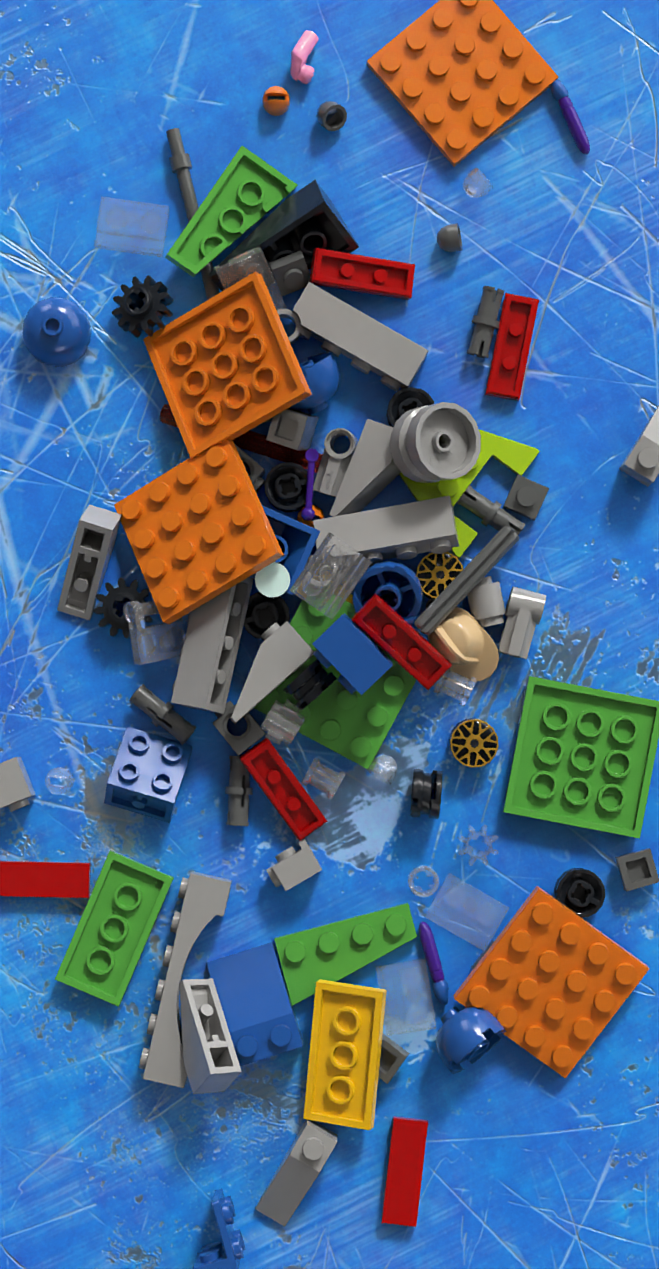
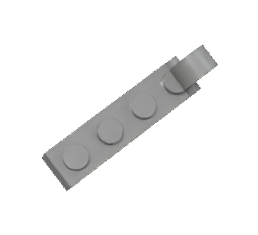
M308 282L292 311L289 309L277 310L280 318H289L295 323L296 329L288 337L291 345L299 337L306 340L313 337L322 342L321 348L323 350L331 352L335 357H339L340 353L352 360L350 364L354 368L365 374H368L371 370L382 377L380 380L382 384L394 391L411 385L428 354V350L310 282Z
M450 496L313 520L314 528L320 531L316 540L318 553L309 557L303 573L312 589L324 593L333 590L339 584L340 572L347 570L349 566L357 564L372 566L377 562H383V560L391 558L408 560L415 558L419 553L431 551L434 554H442L450 551L453 547H458V535ZM328 565L332 567V573L327 579L317 581L312 578V573L318 566Z
M246 578L190 612L185 641L180 652L177 677L173 684L171 703L224 714L254 579Z

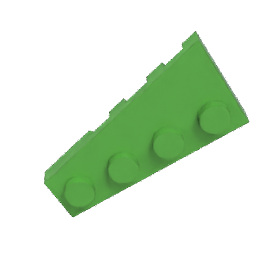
M241 146L165 258L192 277H195L294 191L298 185L247 148Z
M407 902L275 937L274 940L292 1006L315 994L316 982L318 980L337 982L417 937Z

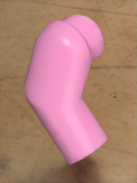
M309 30L304 31L291 52L290 74L295 81L300 80L303 84H308L314 75V68L306 65L311 51L319 41L318 36Z

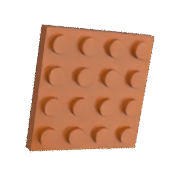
M439 0L369 58L366 64L453 167L532 103L559 78L493 0Z
M256 271L165 325L164 329L160 328L155 331L153 336H147L143 339L191 459L227 439L234 440L312 395L264 279Z
M227 439L192 459H186L114 504L117 513L122 514L120 521L162 622L169 625L284 556L233 440Z
M536 886L453 996L456 1001L466 1008L477 1007L488 1010L506 1030L503 1033L505 1036L566 1078L649 971V967L539 886Z

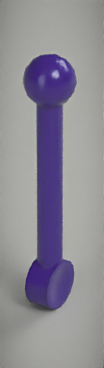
M313 448L308 449L305 453V458L308 461L305 508L302 510L301 516L306 521H311L315 516V512L312 509L315 462L319 458V453Z

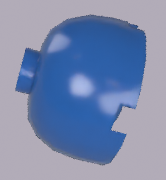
M50 297L37 302L29 309L23 321L22 336L26 348L37 361L55 367H64L77 362L85 355L88 349L92 328L86 313L78 304L66 298Z
M323 352L307 357L308 361L299 364L312 395L289 407V409L295 411L307 409L309 414H314L328 407L326 401L335 395L340 381L338 366L331 352Z
M390 560L377 562L367 568L356 582L353 593V604L356 613L375 593L409 624L413 623L421 609L423 593L420 580L412 569L402 563Z
M454 1007L440 1019L444 1025L438 1030L435 1043L443 1063L452 1074L464 1070L460 1063L466 1059L473 1064L486 1054L501 1039L497 1034H503L506 1030L488 1010L467 1007L460 1011L457 1007Z

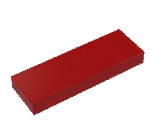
M315 248L313 250L310 283L409 300L412 297L415 264Z
M505 293L485 395L514 401L520 400L539 299Z
M376 593L352 617V621L427 690L452 666L448 659Z
M265 738L239 757L299 841L328 822L268 738Z
M0 861V896L90 898L91 863Z
M393 1116L382 1223L413 1227L417 1225L428 1120Z

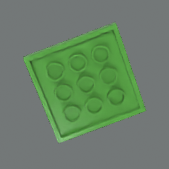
M309 586L290 625L315 652L317 649L312 645L313 642L342 614L346 613L352 620L356 612L352 603L331 592H317ZM373 641L393 662V666L363 695L357 690L351 694L337 680L341 675L333 665L327 669L320 663L327 673L332 672L337 679L301 711L296 706L297 700L292 696L293 694L289 692L286 694L283 689L317 659L313 655L254 708L360 766L369 769L416 679Z
M528 676L503 812L640 839L659 739V701Z

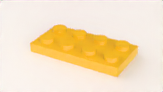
M321 979L316 982L303 1119L364 1130H371L374 1127L387 990Z

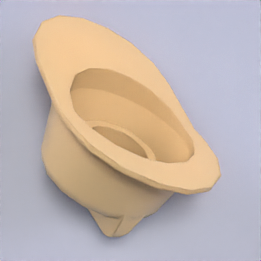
M456 607L428 635L430 644L451 662L452 666L449 669L460 679L470 682L482 681L490 677L498 666V647L490 635L465 609Z

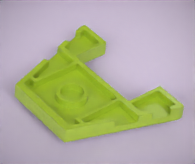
M479 429L481 435L480 454L476 464L466 475L452 480H440L432 483L415 482L404 476L402 472L399 476L416 501L450 496L452 506L454 507L490 457H494L516 475L522 476L540 451L534 447ZM454 515L459 546L453 547L451 551L459 559L478 533Z

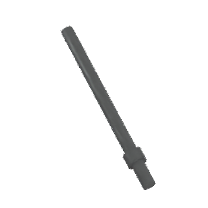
M174 128L166 131L172 154L169 161L172 172L177 175L189 223L199 207L190 174V169H192L190 156L188 153H185L179 128ZM212 262L200 271L207 300L220 293L219 288L209 276V273L214 269Z

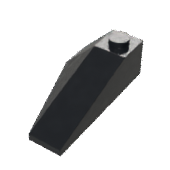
M314 180L287 198L209 273V276L217 287L224 291L256 271L262 275L268 287L270 282L275 281L269 264L272 261L301 250L308 269H311L313 250L315 248L351 253L359 248L332 201L317 181Z

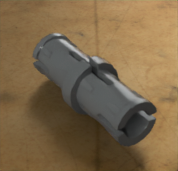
M483 286L478 313L472 319V323L475 325L467 354L472 356L476 354V357L488 358L494 329L499 327L500 322L497 321L505 291L501 289L496 291L494 287Z
M470 485L457 502L481 518V523L486 527L489 524L500 531L503 527L507 526L519 535L526 525L500 508L502 504L498 501L493 503Z
M144 684L136 690L129 700L130 703H133L152 719L151 723L156 727L160 725L182 745L196 730L194 725L173 710L174 705L170 702H163L147 689Z
M229 756V787H225V794H228L226 825L249 826V795H253V788H250V773L239 759L240 756Z

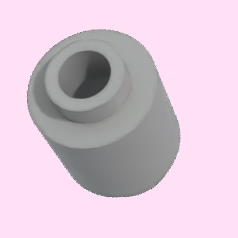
M491 576L484 577L471 590L467 598L471 615L482 627H488L504 623L503 614H506L500 582L492 583Z

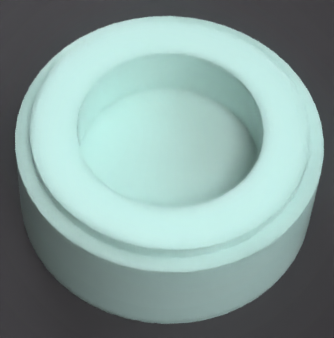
M273 562L256 572L255 584L261 594L271 598L279 597L288 590L290 575L283 565Z

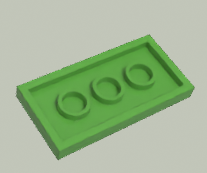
M110 850L55 980L119 1007L174 877Z

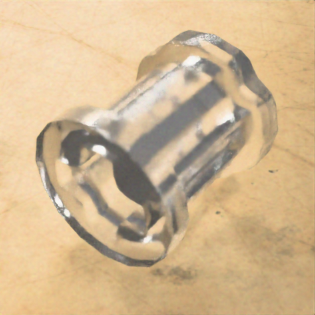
M449 668L437 681L433 692L436 694L442 692L459 700V704L465 706L477 679L474 677L468 679L451 671Z
M315 757L302 784L305 786L309 784L326 793L329 800H332L346 773L343 771L338 773L321 764L320 759Z

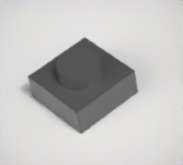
M301 250L269 263L281 296L303 289L310 282V273Z
M517 475L503 507L534 521L549 488Z
M650 848L615 857L626 892L659 882Z
M384 1034L382 1035L379 1078L388 1084L410 1053Z

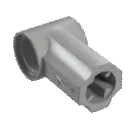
M336 428L327 434L324 441L325 449L315 478L313 491L332 497L337 496L358 443V439L350 431L344 428ZM347 436L350 440L348 451L343 454H337L334 451L335 440L338 437Z
M512 587L506 607L505 616H507L502 631L498 652L527 659L535 627L539 624L542 617L546 595Z

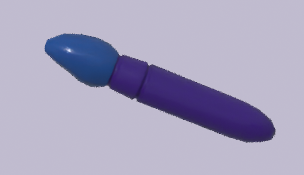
M556 79L551 84L552 95L558 101L576 146L583 154H588L590 152V144L573 103L568 97V90L559 79Z
M422 921L419 925V937L433 981V992L437 1000L446 1005L448 1003V983L444 980V973L431 928L426 922Z

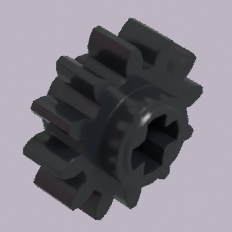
M148 275L144 279V283H142L135 276L132 279L133 286L131 288L124 284L120 286L124 292L123 297H113V300L120 307L114 309L112 314L119 320L118 325L125 332L129 331L138 338L142 330H144L151 337L153 336V327L155 325L161 329L165 328V324L161 319L163 316L171 317L173 315L166 306L172 304L174 300L166 293L168 288L161 281L156 283Z
M120 577L118 588H114L110 583H105L106 590L109 593L106 596L96 594V598L103 602V606L93 609V612L99 615L104 614V618L101 619L98 625L99 627H106L111 624V636H116L119 629L123 630L124 637L130 639L131 629L135 628L138 633L143 634L144 629L140 623L142 621L153 622V619L146 614V610L154 609L156 606L152 602L145 603L144 599L150 595V590L144 589L139 593L137 591L139 588L138 580H134L130 587H126V581ZM127 599L131 600L129 606L133 607L132 613H125L123 617H119L120 611L116 609L117 604L125 603Z

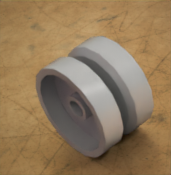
M447 402L421 406L406 411L395 422L390 441V450L395 465L404 476L421 483L452 480L466 475L476 464L481 448V435L474 418L466 409L458 404Z

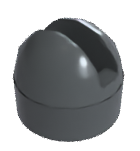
M326 101L317 110L318 122L329 131L339 130L346 122V110L336 102Z
M458 223L444 226L437 234V243L446 252L462 251V239Z

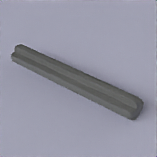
M503 527L415 620L414 624L417 629L425 635H430L519 540V536L512 528Z

